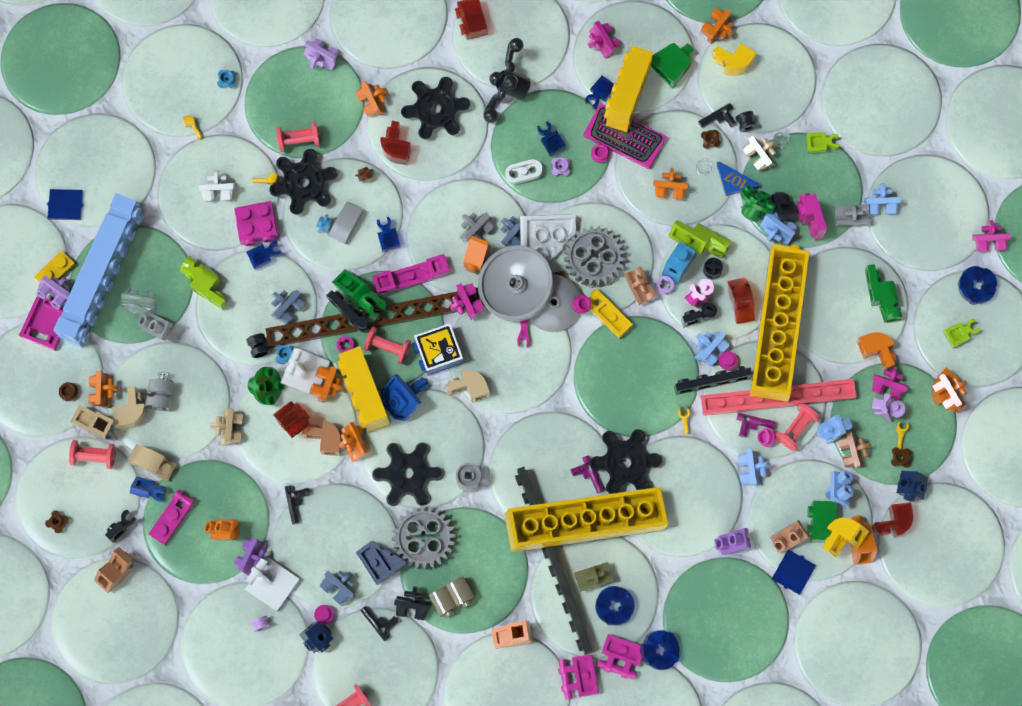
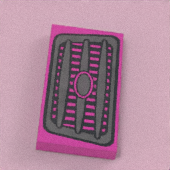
M600 103L583 133V137L597 144L605 145L609 150L650 169L667 136L633 119L627 132L606 126L607 118H604L606 106Z

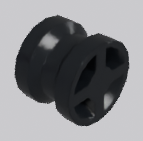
M753 111L742 112L735 117L736 121L740 124V132H748L758 126L757 122L753 119Z
M715 257L707 259L703 268L705 277L711 280L719 278L723 270V263Z

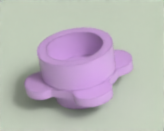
M561 157L553 158L551 161L553 164L551 173L554 176L558 174L569 175L568 164L570 160Z

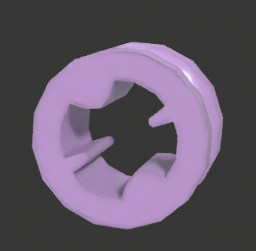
M663 276L658 280L657 291L660 294L668 295L673 291L674 282L670 277ZM662 282L665 284L669 283V289L661 288Z
M267 616L251 621V625H254V632L261 631L270 626V623L267 622Z

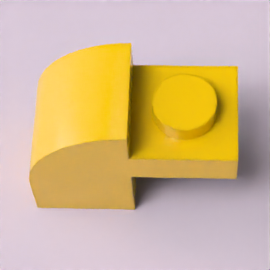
M740 43L734 54H731L717 45L713 50L712 58L717 64L725 66L724 74L738 76L749 69L755 60L757 52Z
M838 518L828 525L827 529L832 533L827 537L822 548L837 558L846 542L859 548L869 531L850 518Z

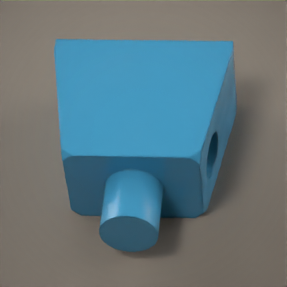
M679 242L665 263L662 276L670 277L678 285L697 256L696 251L686 244Z

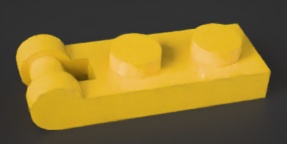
M595 288L591 292L592 295L588 297L591 301L589 310L619 339L633 324ZM596 300L601 302L597 307L593 304Z

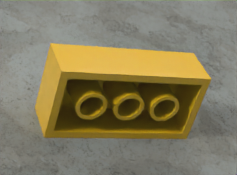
M633 45L630 52L626 51L623 67H620L617 83H614L611 99L609 98L606 104L604 118H607L606 126L624 132L628 131L651 68L653 52Z
M359 346L338 354L340 360L337 363L342 377L345 375L347 377L344 378L348 393H353L350 398L355 411H360L357 416L362 429L366 428L367 432L370 433L390 425L361 347Z

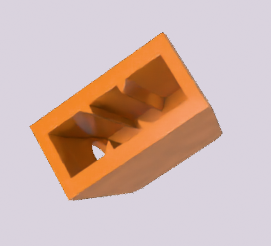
M861 515L854 516L851 519L864 526L869 533L859 548L850 543L853 564L873 563L877 547L871 524L864 523Z

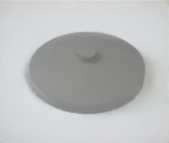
M520 245L502 248L491 255L484 263L478 278V291L484 306L493 315L506 321L517 322L534 317L548 304L554 289V276L548 261L536 250Z

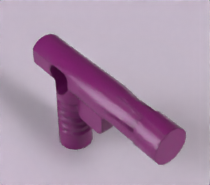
M738 413L736 419L742 421L739 437L746 438L748 429L756 430L757 425L774 429L776 423L775 421ZM744 417L749 418V421L746 422Z
M589 455L582 458L584 464L570 469L572 476L582 473L584 479L591 478L598 494L603 492L604 489L596 471L585 467L587 463L590 464L591 460Z

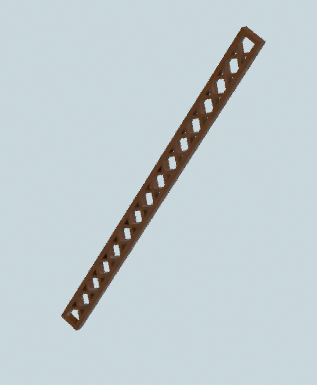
M565 271L553 273V275H559L566 278ZM478 287L475 288L477 294L469 297L470 303L478 300ZM451 292L386 305L384 311L379 307H374L373 310L377 313L380 312V316L373 323H368L369 329L458 312L457 310L451 311L450 306L444 309L439 304L442 300L447 299L452 305L454 303L452 297L457 296L460 299L458 292ZM424 303H429L433 306L430 312L421 310ZM405 307L414 309L410 316L402 313ZM358 310L356 313L358 316L365 318L368 315L364 310ZM391 310L396 313L392 319L388 320L383 317L386 311ZM343 314L265 328L269 348L347 334L359 330L355 326L350 327L345 324L348 319ZM331 321L339 324L336 330L327 328ZM312 325L320 327L317 334H312L308 331ZM295 328L302 331L296 338L289 335ZM279 332L283 336L279 341L272 342L271 333Z

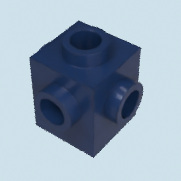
M901 471L896 493L903 496V499L906 501L915 502V499L923 500L927 489L928 477L918 471Z
M319 620L313 622L299 634L304 640V646L313 653L324 652L331 646L329 642L334 639L331 636V630Z

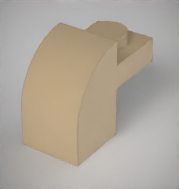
M462 370V379L454 378L446 384L449 396L467 389L472 403L490 397V391L485 379L474 370Z
M127 386L128 405L113 407L114 426L117 430L134 428L146 416L147 408L145 404H139L142 402L141 391H138L135 386Z
M79 405L70 423L88 431V433L105 439L114 420L97 411L95 413Z
M137 444L127 461L167 482L177 465L166 459L165 456Z

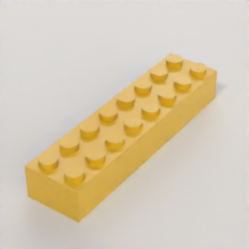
M771 246L750 396L785 402L789 401L810 251Z
M661 487L509 508L504 514L511 552L660 531L668 526Z

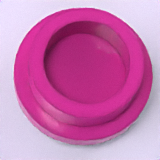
M602 144L594 146L591 150V157L597 163L607 161L610 156L608 147Z
M577 295L572 301V307L575 312L584 314L589 311L591 301L585 295Z
M726 351L720 355L718 362L722 369L729 371L737 366L738 358L733 352Z
M763 428L758 433V442L764 447L772 446L776 440L775 431L772 428Z
M320 605L314 612L315 620H319L323 625L329 624L334 618L333 609L328 605Z

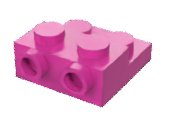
M810 193L802 194L799 196L800 201L797 202V210L799 212L797 220L801 221L802 226L809 225V234L811 237H814L815 242L823 240L827 226L816 194L810 195Z
M271 201L234 208L241 245L253 246L256 242L263 241L268 243L278 238Z

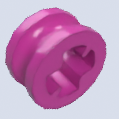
M343 336L337 341V349L340 353L354 348L353 340L348 336ZM349 341L348 344H351L350 348L347 347L343 350L340 344Z

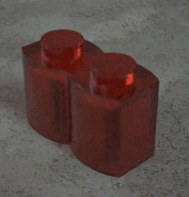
M480 0L458 1L457 8H454L456 18L461 19L462 24L459 25L461 35H465L466 40L488 35Z
M290 401L272 414L291 438L311 425L308 421L310 416L302 409L298 402L294 404Z

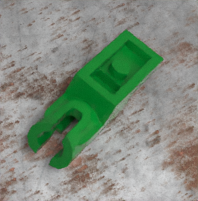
M875 264L867 265L865 275L871 307L879 306L884 323L902 320L901 308H897L900 300L894 281L878 282L880 281L879 270H876Z
M346 269L332 281L336 288L345 293L352 302L372 317L380 315L373 310L371 304L374 306L377 304L383 311L386 309L384 300L371 291L366 283Z

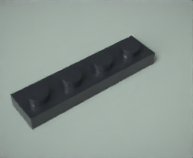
M740 366L734 368V371L731 372L722 370L716 372L713 376L703 374L690 381L688 378L678 380V383L674 386L675 394L680 395L749 380L752 377L751 368Z

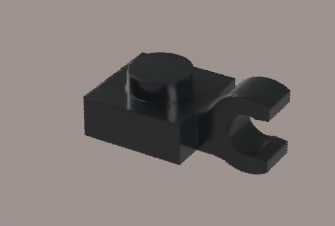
M128 510L122 512L121 521L112 523L106 530L105 536L112 543L123 535L130 525L137 521L135 517L131 520H126V516L130 513Z

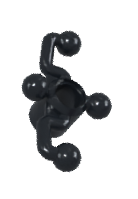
M513 38L508 44L505 58L506 69L501 72H493L489 77L490 83L496 86L498 92L492 96L483 113V117L488 123H493L498 119V113L494 109L498 101H502L506 95L523 100L529 91L530 78L514 72L515 64L512 62L514 52H520L524 47V43L520 38Z

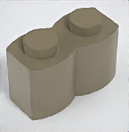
M463 576L429 594L439 616H444L445 618L455 614V609L460 606L463 609L473 604L472 600L475 599Z

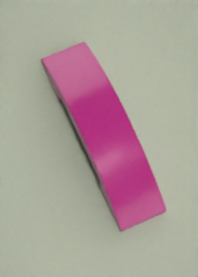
M442 254L428 258L426 262L392 272L388 270L372 275V279L377 293L382 294L431 281L449 273L450 269L445 255Z

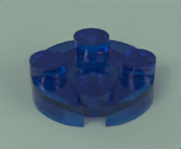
M979 266L969 267L958 280L960 295L971 305L988 302L996 292L997 279L994 273L987 268L984 269ZM974 281L982 283L981 289L978 290L973 287Z
M618 586L607 587L600 592L596 599V614L608 626L623 625L633 615L634 599L626 589ZM612 601L620 603L618 611L609 608L612 605Z
M655 630L645 636V640L640 647V654L647 666L655 670H666L671 668L680 659L679 643L673 633ZM658 645L664 648L662 655L656 652L659 649Z

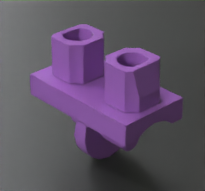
M748 528L718 536L719 538L714 540L716 550H721V555L751 548Z
M252 538V540L245 539L242 549L246 553L244 557H236L233 564L239 571L249 576L252 572V567L255 568L260 559L264 558L267 545L256 538Z

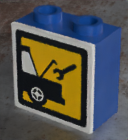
M450 323L414 336L415 342L412 345L415 353H419L422 360H419L422 371L426 370L427 376L463 364V357Z

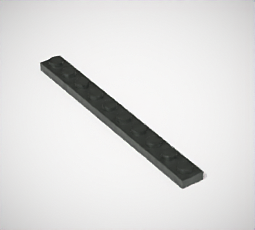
M525 467L518 468V475H515L518 487L522 486L524 493L521 495L525 505H537L538 502ZM554 546L541 548L544 558H549L551 566H548L552 577H556L558 582L555 585L559 596L562 595L565 601L562 603L565 614L569 613L572 620L569 621L572 633L576 632L578 640H575L579 652L583 650L584 655L592 652V648Z

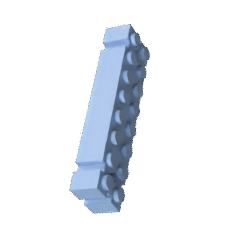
M115 193L110 204V210L105 215L65 303L62 316L59 317L53 331L61 340L81 348L84 343L88 342L90 337L88 330L90 327L95 326L98 319L97 313L105 304L106 293L111 291L113 286L112 280L120 271V262L128 253L129 242L135 238L136 231L134 228L136 225L141 224L143 220V211L136 200Z

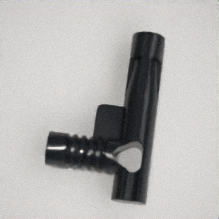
M731 103L726 104L699 120L698 124L700 127H703L716 119L718 123L726 120L730 127H734L737 123L729 113V111L733 110V106Z
M292 485L285 486L292 525L300 523L296 506L302 504L300 497L310 495L309 488L293 491ZM289 493L294 494V496L289 498Z
M367 606L360 610L384 642L390 638L387 633L388 629L390 630V628L399 623L395 616L388 622L383 617L376 619ZM385 628L384 633L381 634L379 629Z

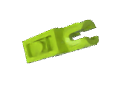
M679 220L674 222L668 237L676 242H682L694 249L699 256L706 250L716 257L723 258L729 250L728 246L732 243L731 240L724 236L719 237V233L708 229L700 223L692 229Z
M188 256L181 265L180 271L191 281L190 288L223 311L227 303L224 300L225 296L215 291L220 284L217 274L205 265H199L197 260Z

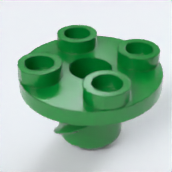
M745 185L740 192L741 197L746 202L744 206H741V213L746 219L755 221L760 219L761 212L773 213L776 205L769 200L770 195L764 191L759 193L749 185Z
M262 367L256 372L255 376L249 379L247 387L260 404L274 405L285 385L280 383L282 379L275 368Z

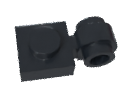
M775 192V194L771 195V202L776 205L775 211L780 220L798 219L799 212L794 202L789 201L787 193Z
M706 303L701 311L695 312V310L685 312L681 318L683 328L700 323L705 319H713L716 316L717 308L712 303Z

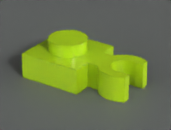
M825 132L807 133V153L826 152L827 147L833 150L839 149L840 144L832 143V140H837L839 135L832 134L826 137Z
M975 319L969 320L966 326H963L960 322L943 331L952 348L969 341L970 337L968 334L976 335L980 331V328L973 330L970 327L971 324L975 323Z

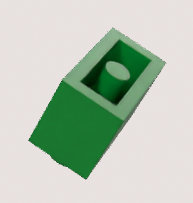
M813 501L811 506H808L807 517L811 518V525L807 526V532L810 534L811 543H825L827 537L832 533L827 527L837 519V502Z

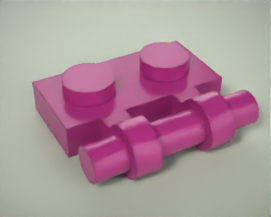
M608 634L601 654L609 657L607 662L599 659L597 667L604 669L608 673L610 671L617 673L625 679L627 677L635 679L637 672L629 669L631 664L639 667L645 647ZM614 658L624 661V668L612 664Z
M592 654L572 657V666H567L566 659L558 660L560 667L558 668V673L561 675L563 685L561 690L564 692L565 700L573 699V690H578L579 697L599 694ZM571 672L575 673L576 683L570 684L569 673Z

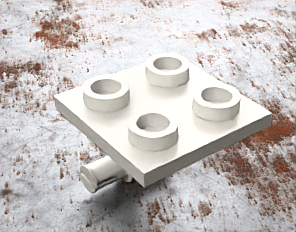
M294 347L280 383L310 394L309 391L312 384L321 385L323 379L315 377L317 368L319 366L328 368L330 361Z
M267 557L266 561L261 558L255 568L252 567V572L245 580L248 583L245 590L275 611H278L300 579Z

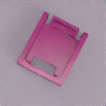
M37 296L19 337L56 351L61 339L53 330L59 317L62 316L65 305L57 310L51 305L53 300L47 298L40 305L42 298ZM33 332L48 336L46 342L32 337Z

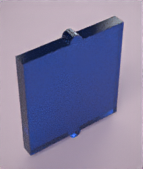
M50 189L49 202H47V219L81 220L82 207H84L82 203L83 190Z
M787 550L772 580L784 586V589H789L800 595L816 565L804 559L803 555L799 556Z

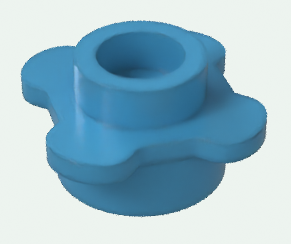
M220 70L218 72V87L234 88L236 85L234 82L236 72Z
M328 214L319 218L316 225L319 228L318 233L320 231L327 232L332 219L328 218Z
M278 345L276 347V362L279 364L282 362L288 363L294 346Z

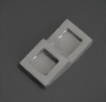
M347 201L328 236L343 244H347L364 209Z

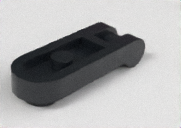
M331 290L326 294L327 299L360 332L368 331V320L365 317H359L356 314L358 311L352 304L347 305L343 301L344 297L340 292Z

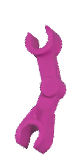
M527 319L519 321L521 331L517 339L518 347H520L522 339L527 341L526 348L530 344L527 332L529 321Z

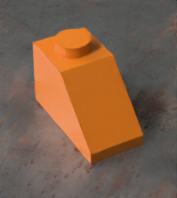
M474 236L470 237L463 261L467 271L475 274L476 272L480 273L490 254L489 242Z

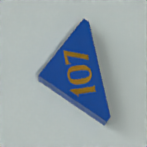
M720 161L716 163L725 196L740 193L745 185H749L754 189L759 188V183Z

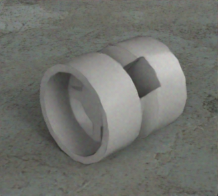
M150 379L148 384L150 394L146 396L145 407L157 411H169L171 406L169 396L173 394L174 383L162 379Z
M465 463L457 469L456 480L458 487L463 492L471 493L478 490L481 486V471L475 464Z

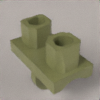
M608 562L574 573L580 592L614 581Z

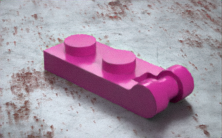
M179 489L148 535L161 544L166 545L196 500L192 497H187ZM179 502L184 504L182 509L177 506Z

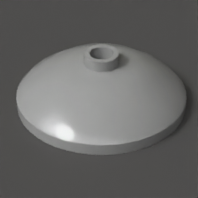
M553 275L554 289L550 300L556 299L557 305L552 306L549 300L541 312L529 319L536 327L548 332H558L570 327L579 316V313L575 312L572 307V301L580 293L574 283L559 275Z

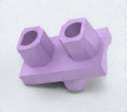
M318 38L312 42L308 40L305 43L304 55L307 57L306 59L311 61V68L315 69L317 65L331 71L335 68L339 53L336 48L330 47L328 51L323 49L324 43Z
M44 276L37 285L39 287L36 295L45 299L49 293L54 297L51 305L59 310L65 305L70 295L67 291L69 287L64 284L66 278L63 276L59 280L56 277L50 279Z
M884 394V398L874 397L872 409L875 410L877 416H884L886 422H892V417L900 418L905 414V405L901 401H894L890 394Z

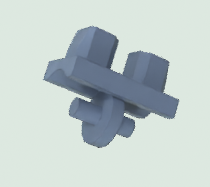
M514 216L509 220L506 218L501 220L504 226L500 230L503 233L508 229L510 230L501 241L504 246L506 244L509 246L521 244V239L515 235L520 230V221L514 226L513 223L517 220Z
M285 290L280 294L277 292L272 294L275 300L271 304L276 307L281 303L271 315L274 319H279L287 324L293 318V315L286 309L292 305L299 311L305 305L304 300L299 296L301 293L298 290H294L286 299L284 297L288 293Z
M329 571L324 574L325 578L320 587L327 594L334 586L340 591L333 599L340 606L348 600L352 601L355 598L354 594L344 586L347 584L352 588L355 585L350 580L353 576L351 572L345 575L342 571H339L337 576L341 579L340 581Z

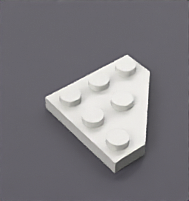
M576 215L520 216L521 246L536 250L549 263L564 248V244L570 237L576 234Z

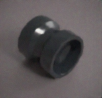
M258 333L246 339L248 346L251 347L250 353L252 358H260L270 353L269 346L265 344L266 338L264 333Z

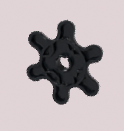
M449 77L441 78L438 86L434 89L427 88L422 81H415L411 86L412 91L417 95V101L413 105L404 106L401 109V115L406 119L417 118L420 120L421 127L418 134L422 139H429L432 136L433 130L438 127L444 128L449 135H456L460 131V126L454 120V115L458 111L469 109L470 101L466 97L454 98L451 96L450 90L453 86V81ZM439 105L441 110L439 113L431 112V107Z
M314 149L305 150L303 159L299 163H292L286 157H280L276 161V166L283 172L284 177L282 181L273 183L269 188V192L275 197L284 194L290 196L291 204L289 209L294 215H299L303 212L304 204L307 201H316L321 207H326L331 202L330 196L323 190V185L337 177V170L334 167L318 168L315 164L317 153ZM303 178L309 180L306 187L298 184Z
M640 429L634 430L627 441H621L614 432L606 431L602 436V440L607 446V453L604 456L591 458L590 467L595 471L604 470L608 472L610 479L606 485L607 492L609 494L618 493L624 483L633 484L636 490L649 489V482L645 479L644 472L649 467L660 466L662 458L657 453L648 454L643 451L644 431ZM624 457L631 461V465L627 468L623 467L620 463V460Z
M390 443L386 448V452L391 458L390 464L385 468L377 467L372 471V478L375 481H385L390 484L391 490L386 497V501L390 506H397L405 495L413 496L416 503L420 506H425L429 503L430 497L425 490V486L429 481H440L444 477V471L440 467H430L426 464L425 458L430 451L427 443H418L411 453H404L397 443ZM407 468L413 471V476L408 479L402 476L403 471Z

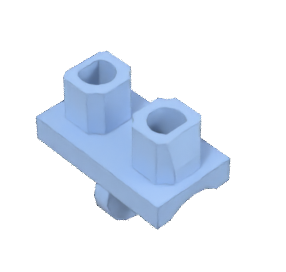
M884 183L879 185V189L872 190V194L879 195V197L864 198V203L869 204V214H879V204L885 203L887 214L897 213L898 203H901V197H885V194H892V189H885Z
M776 211L772 214L767 213L760 224L765 229L764 231L769 234L766 239L770 242L774 238L786 246L791 242L797 228L792 222H788L786 225L783 224Z
M722 331L720 333L715 332L713 335L710 332H707L705 335L699 333L696 336L699 341L696 347L701 350L694 358L697 361L705 362L709 366L713 365L718 360V357L712 351L717 348L720 352H724L730 346L724 338L726 334Z
M835 415L827 422L818 426L817 434L821 439L826 440L827 444L832 443L844 435L847 430L852 429V424L849 417L841 419L840 415Z
M747 449V453L737 456L739 466L749 467V472L740 473L741 483L752 484L755 487L761 486L760 476H766L765 469L771 468V465L764 462V456L757 458L756 451Z
M846 470L841 473L833 471L831 473L830 488L826 490V497L832 502L842 504L844 508L850 506V497L853 496L850 482L853 481V474Z

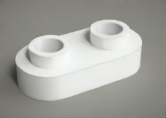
M534 159L512 164L506 169V180L511 184L535 180L542 174V165ZM534 168L536 172L531 173L529 170ZM517 173L518 177L513 178L511 175Z

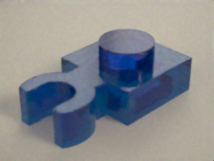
M601 75L590 88L593 94H589L585 98V103L587 104L590 100H594L595 103L592 108L595 110L599 106L600 99L605 102L610 97L614 83Z
M547 121V130H542L540 126H537V131L541 136H544L541 138V143L550 157L564 150L566 145L557 130L553 133L551 132V124Z
M386 217V225H381L380 220H377V226L382 230V232L377 233L382 252L401 247L396 228L390 229L391 219L389 217Z
M277 241L270 243L266 249L262 244L246 251L254 270L271 263L270 257L282 255L281 250L273 251V248L278 246Z

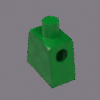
M672 43L653 55L651 68L673 89L691 67L692 60L689 56L694 52V49L688 43L681 49L675 43Z

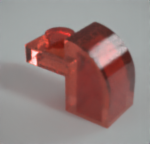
M392 121L391 127H387L386 137H381L380 139L382 152L389 161L408 166L411 143L398 140L400 123Z
M746 277L727 281L729 299L733 304L736 324L755 321L753 295Z
M911 502L892 504L889 507L891 520L875 522L872 525L873 533H879V536L889 535L893 531L894 538H898L906 533L913 522Z

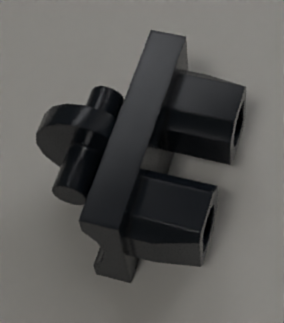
M414 586L412 591L405 590L404 596L406 597H396L394 601L396 616L407 617L408 608L416 609L415 619L425 620L432 602L419 600L424 599V594L417 593L418 587Z

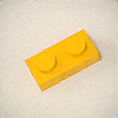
M61 250L34 278L38 282L44 276L50 279L56 277L61 280L75 266V263Z

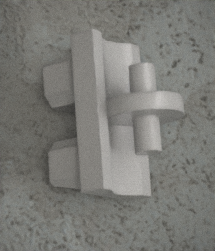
M869 204L834 206L835 226L870 224Z
M474 212L470 216L466 214L462 216L464 222L460 226L463 229L468 225L470 226L459 237L462 241L469 243L471 236L482 239L476 233L479 228L485 234L493 229L494 225L488 219L490 215L487 212L485 214L482 213L475 222L473 220L477 215Z
M149 312L148 316L141 315L138 325L143 327L142 330L166 341L167 336L171 334L173 323Z

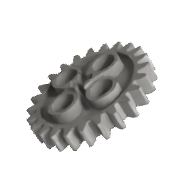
M590 226V231H587L584 227L582 234L576 231L577 238L570 237L572 243H566V247L569 248L564 250V254L568 255L564 257V261L569 262L566 264V269L572 268L569 274H576L575 281L581 278L582 285L586 281H589V287L592 286L593 282L599 287L601 281L604 285H607V279L613 282V275L619 276L618 270H623V265L620 263H625V258L622 257L625 255V251L621 250L624 245L618 244L620 241L619 237L613 238L615 232L607 234L608 228L602 232L600 226H598L597 230ZM598 240L602 245L595 247L592 245V242ZM583 251L586 253V256L581 258L576 253ZM591 254H593V255H595V256L598 254V258H597V259H596L595 257L591 258ZM605 255L612 256L613 260L607 262L603 259V257ZM596 266L598 270L596 272H590L588 270V267Z
M421 506L420 511L413 507L414 513L411 514L407 510L406 518L402 515L400 516L402 523H395L399 529H393V533L397 534V536L392 537V541L398 543L394 544L393 548L400 549L396 554L398 556L403 554L402 558L409 560V567L415 563V567L418 569L421 564L424 570H426L427 564H430L433 569L434 562L441 565V558L448 559L445 554L446 552L452 554L449 546H455V543L450 541V539L456 537L455 534H450V532L454 530V527H448L451 520L444 521L446 514L444 513L439 516V509L433 513L431 506L427 511H425L424 506ZM431 523H436L439 527L437 531L430 532L428 526ZM412 524L419 526V530L415 533L408 531L409 526ZM422 534H426V537L441 536L440 539L426 538L425 542H422L419 537H422ZM407 537H417L411 540L406 539ZM433 542L438 543L439 549L437 551H430L428 549L429 545ZM411 544H418L420 546L419 550L411 552L409 550Z

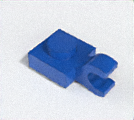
M136 476L130 487V494L149 498L151 495L154 500L163 502L165 495L161 494H164L166 487L157 486L155 481Z

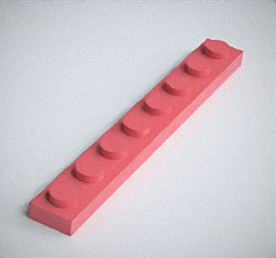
M854 379L792 385L788 402L750 396V390L700 396L703 416L797 406L799 403L806 405L857 398Z

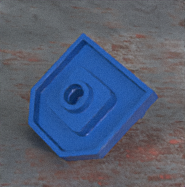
M395 374L380 392L382 404L394 419L406 421L422 403L416 395L426 389L429 384L422 377L412 385H409L398 374Z

